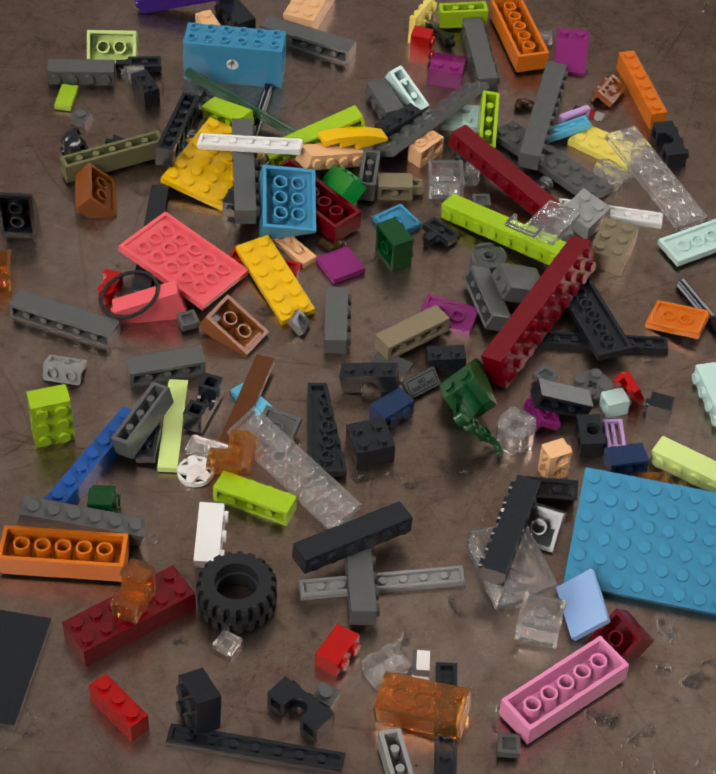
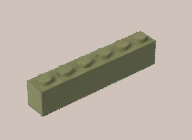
M156 130L60 156L61 173L66 182L69 183L75 181V174L88 163L106 173L153 160L156 157V146L161 134Z

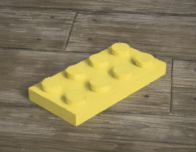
M594 126L591 129L572 135L567 144L623 171H627L643 154V148Z

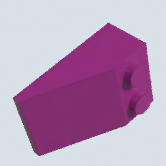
M557 28L554 62L566 64L565 71L568 72V75L585 76L590 31Z
M436 52L429 68L428 85L461 89L467 57Z

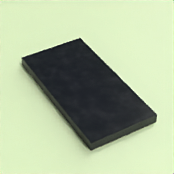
M0 610V728L16 730L52 626V618Z

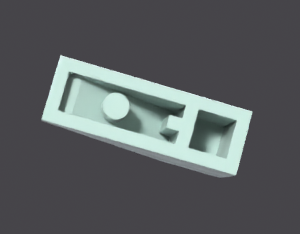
M402 65L389 71L384 77L403 104L408 105L412 103L420 110L429 106Z

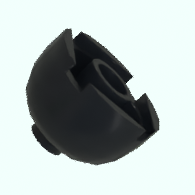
M77 127L68 130L62 136L60 151L63 156L89 149L85 139L83 140L80 136L82 134Z

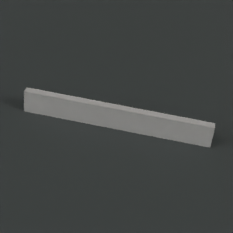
M463 565L377 573L375 588L379 589V593L466 586V578ZM346 576L299 580L301 600L347 596Z

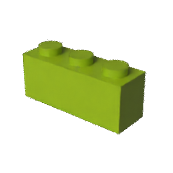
M486 1L439 3L438 23L440 28H462L463 18L482 17L483 24L487 26L488 7Z
M215 96L201 106L204 121L211 117L232 127V119H253V125L255 124L251 109Z

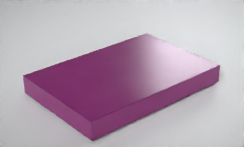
M428 294L420 312L437 305L450 318L448 332L470 337L479 316L476 307Z

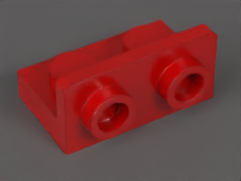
M629 371L626 373L622 372L615 377L613 383L616 389L623 387L632 402L636 400L638 405L646 402L639 386Z

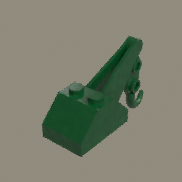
M475 358L439 385L445 401L454 412L453 418L459 427L464 426L466 432L474 434L480 442L490 443L497 451L495 455L501 457L503 449L498 440L491 435L490 430L486 426H481L476 420L495 407L497 403L481 361Z

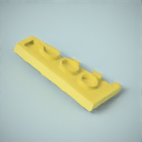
M424 0L423 4L419 5L418 10H415L414 14L409 17L408 43H410L414 26L426 27L427 20L431 19L432 12L436 10L437 2L435 0Z

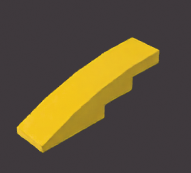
M342 127L318 132V138L324 147L338 144L340 148L354 145L356 149L388 141V137L382 129L372 127Z

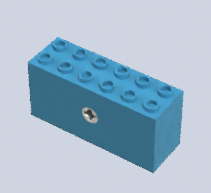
M188 22L183 39L184 72L187 68H191L216 83L264 87L268 83L272 84L273 88L282 89L286 71V31Z

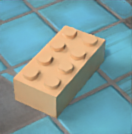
M291 0L283 13V20L318 29L335 0Z

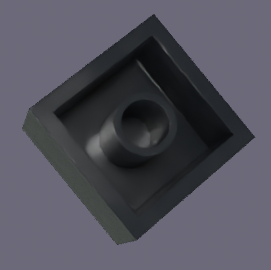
M384 417L346 424V442L356 469L394 461L395 444Z
M200 668L178 675V685H176L178 701H176V708L178 713L184 716L187 727L191 728L196 736L220 729L222 696L205 670Z

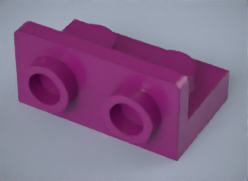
M531 396L525 401L524 408L531 432L536 433L540 427L553 430L559 429L561 424L558 413L533 408Z

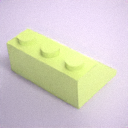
M87 30V59L115 60L116 64V60H125L129 56H137L138 33L136 31Z

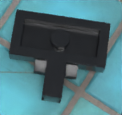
M435 217L422 225V230L427 232L423 243L427 248L440 242L449 247L460 240L459 233Z

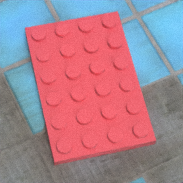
M166 211L118 247L119 252L150 272L163 283L176 280L183 297L202 311L248 275L249 269Z

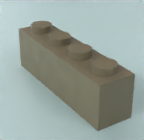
M437 305L427 308L375 335V348L389 361L448 332L450 318Z

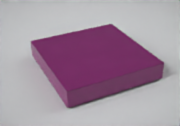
M348 246L316 257L317 264L333 284L365 273V267Z

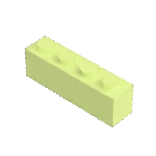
M662 436L651 452L649 463L706 491L716 492V461Z

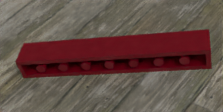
M466 124L451 133L448 145L548 228L560 220L561 209L564 205Z

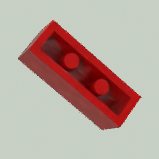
M107 673L89 685L90 700L131 742L149 730L148 714Z

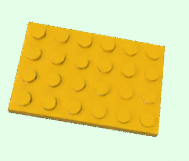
M209 117L179 154L173 167H169L163 174L160 182L223 211V200L228 190L234 189L232 151L198 149L197 143L201 133L232 135V127ZM257 153V158L254 159H258L259 163L265 153Z

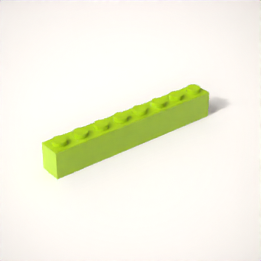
M454 193L442 203L441 218L547 265L551 264L566 244L565 241Z

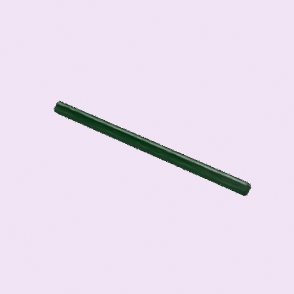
M191 68L185 70V77L229 102L251 109L254 117L283 134L289 135L298 131Z

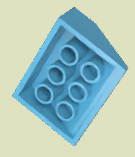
M273 165L262 166L259 175V237L269 235L270 238L277 239L316 233L314 169Z

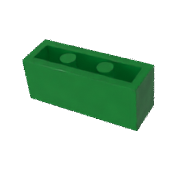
M332 165L322 179L324 184L353 205H355L366 189L361 184L363 180L341 165L339 168Z

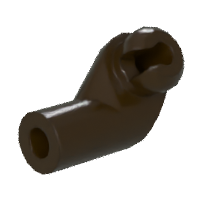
M322 237L319 240V245L328 251H335L345 247L346 241L340 238L334 243Z

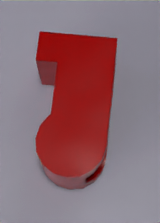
M109 269L104 270L103 283L97 288L98 301L105 285L115 276L122 274L121 272ZM123 277L117 279L108 287L103 296V305L112 304V299L117 297L123 286Z

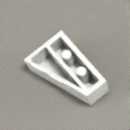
M199 503L193 560L195 567L205 568L204 565L209 560L214 561V557L225 555V550H222L223 542L226 543L227 530H225V524L228 523L229 511H225L224 503Z

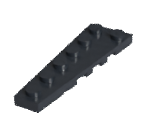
M308 383L307 476L347 477V467L341 449L327 383Z

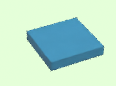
M401 203L373 216L372 219L377 225V223L396 217L400 223H403L408 233L422 228V223Z

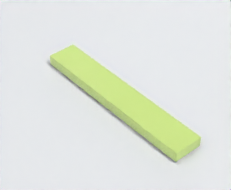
M169 379L168 387L170 388L174 403L164 415L157 470L158 472L177 473L188 380Z

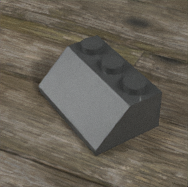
M536 503L521 543L553 553L567 512Z

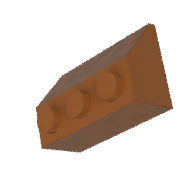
M91 163L86 164L75 174L76 210L88 218L115 217L117 215L115 179Z

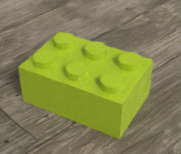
M66 384L27 391L31 430L36 448L75 440L71 401Z

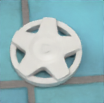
M188 456L177 467L179 481L185 486L193 488L207 485L215 474L212 461L202 456Z

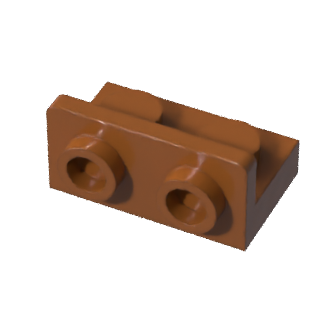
M612 74L609 78L605 77L592 92L594 95L590 100L593 102L598 97L610 108L627 86Z

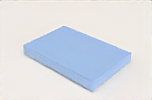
M589 569L556 587L570 636L574 641L611 622L593 569Z

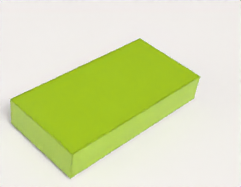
M61 85L54 104L55 110H72L79 91L77 85Z

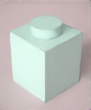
M623 387L601 392L599 406L606 418L628 414L631 398L626 394Z

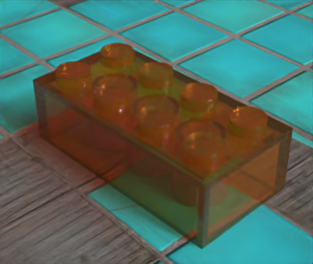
M385 671L373 707L375 722L460 740L471 706V692L469 688Z

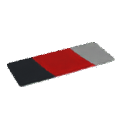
M575 105L573 110L579 108L580 106ZM590 109L589 118L602 121L605 114Z

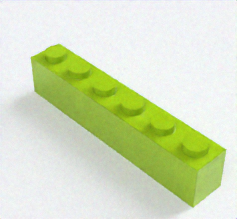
M354 105L282 138L303 139V144L321 143L318 138V132L342 127H366L362 114ZM265 153L267 161L273 166H277L289 158L296 161V155Z

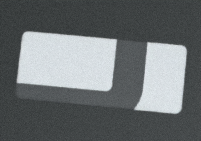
M413 650L412 684L429 685L430 651Z

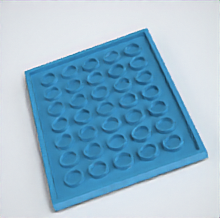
M586 467L563 583L589 569H593L601 593L716 616V492Z

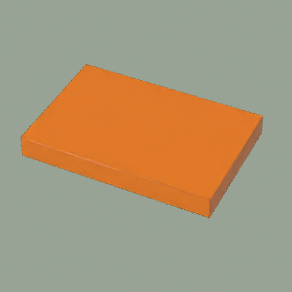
M657 300L645 322V328L699 339L710 317V311Z

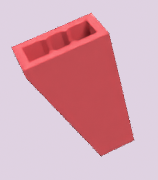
M176 280L160 285L157 299L144 313L133 318L120 319L119 321L121 325L177 319L176 314L188 311V307ZM156 286L112 299L113 307L110 308L111 314L118 316L130 315L143 309L154 297Z

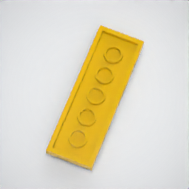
M269 235L235 246L238 256L243 261L245 267L249 269L248 272L282 326L287 324L291 315L297 309H300L306 316L315 314V307Z

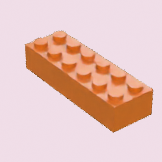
M490 0V18L515 71L524 72L545 69L549 59V51L524 1Z
M4 525L0 542V574L124 582L130 551L129 534Z

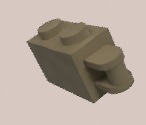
M378 173L377 200H412L413 195H422L425 192L424 181L422 179H413L412 173Z

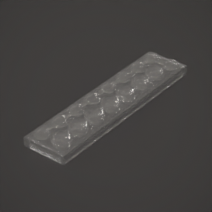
M635 126L606 134L605 140L678 232L707 222L708 216Z
M256 406L250 409L226 432L233 441L287 492L297 496V501L327 529L343 524L344 517H352L362 508L359 501Z

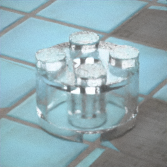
M510 407L508 411L503 412L497 420L495 435L503 451L516 454L519 451L524 453L530 450L534 444L536 418L523 410H519L517 407Z

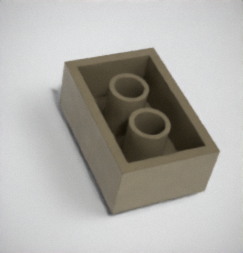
M605 217L592 243L594 260L596 262L595 269L621 276L636 244L639 227Z

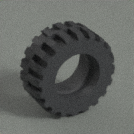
M237 551V553L233 554L226 552L224 556L218 555L214 557V561L209 560L204 565L205 568L200 570L196 581L197 606L200 615L204 616V620L208 624L212 623L214 628L218 630L222 628L224 632L231 633V631L243 633L244 630L249 632L255 630V626L261 627L265 624V620H269L273 615L277 601V579L271 566L265 564V560L262 558H255V555L248 553V555L243 554V551ZM231 585L247 586L254 591L252 595L243 599H229L222 596L219 592Z

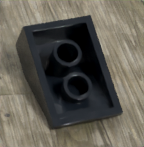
M0 192L1 234L37 236L40 219L33 194Z

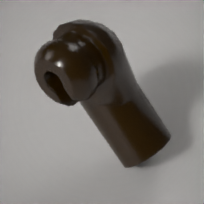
M519 98L516 100L514 107L522 110L524 106L533 110L535 102Z

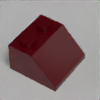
M618 608L609 616L611 622L597 629L589 638L593 641L601 636L627 663L640 657L654 642L652 637L629 611Z

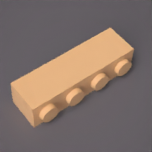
M322 143L303 144L301 153L296 155L295 160L304 169L326 170L330 169L332 165L338 168L340 165L344 168L360 167L363 150L361 148L356 149L354 145L340 148L338 144L324 147Z

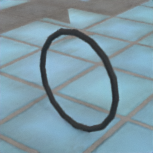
M133 270L119 274L110 280L100 293L99 305L101 311L108 317L119 320L140 315L154 304L159 295L160 285L157 278L147 271ZM139 273L148 275L154 280L156 285L155 295L143 309L133 314L122 316L110 314L105 310L102 303L104 293L117 279Z

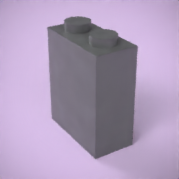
M499 262L491 275L502 300L517 303L523 301L540 278L537 269L534 267Z

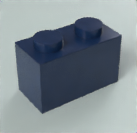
M399 387L370 404L369 418L384 417L389 429L413 414L414 400Z
M632 443L605 448L602 461L606 471L630 476L647 473L650 460L643 443Z

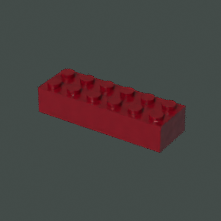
M291 158L277 165L303 168ZM315 177L316 229L336 243L337 239H342L361 227V211Z
M172 565L63 621L64 638L86 667L195 609V592L175 566Z

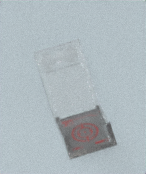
M549 200L525 225L517 222L518 215L514 213L505 222V226L554 245L580 218L581 212Z

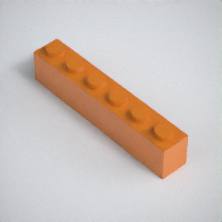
M635 51L619 52L616 68L648 129H652L653 122L666 121L667 110Z

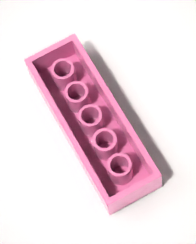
M599 636L501 699L499 715L517 734H520V737L526 744H529L626 680L629 664Z

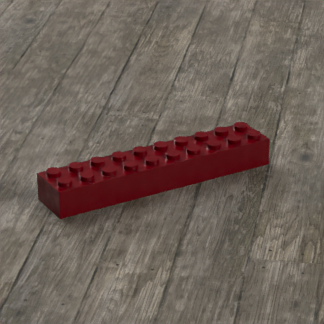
M573 235L569 238L481 355L482 363L490 384L507 388L514 381L520 369H523L526 361L533 355L534 350L542 343L545 335L551 331L556 320L560 318L562 312L569 306L573 297L578 294L579 289L586 283L590 274L595 271L596 262L594 260V249L592 248L591 240Z

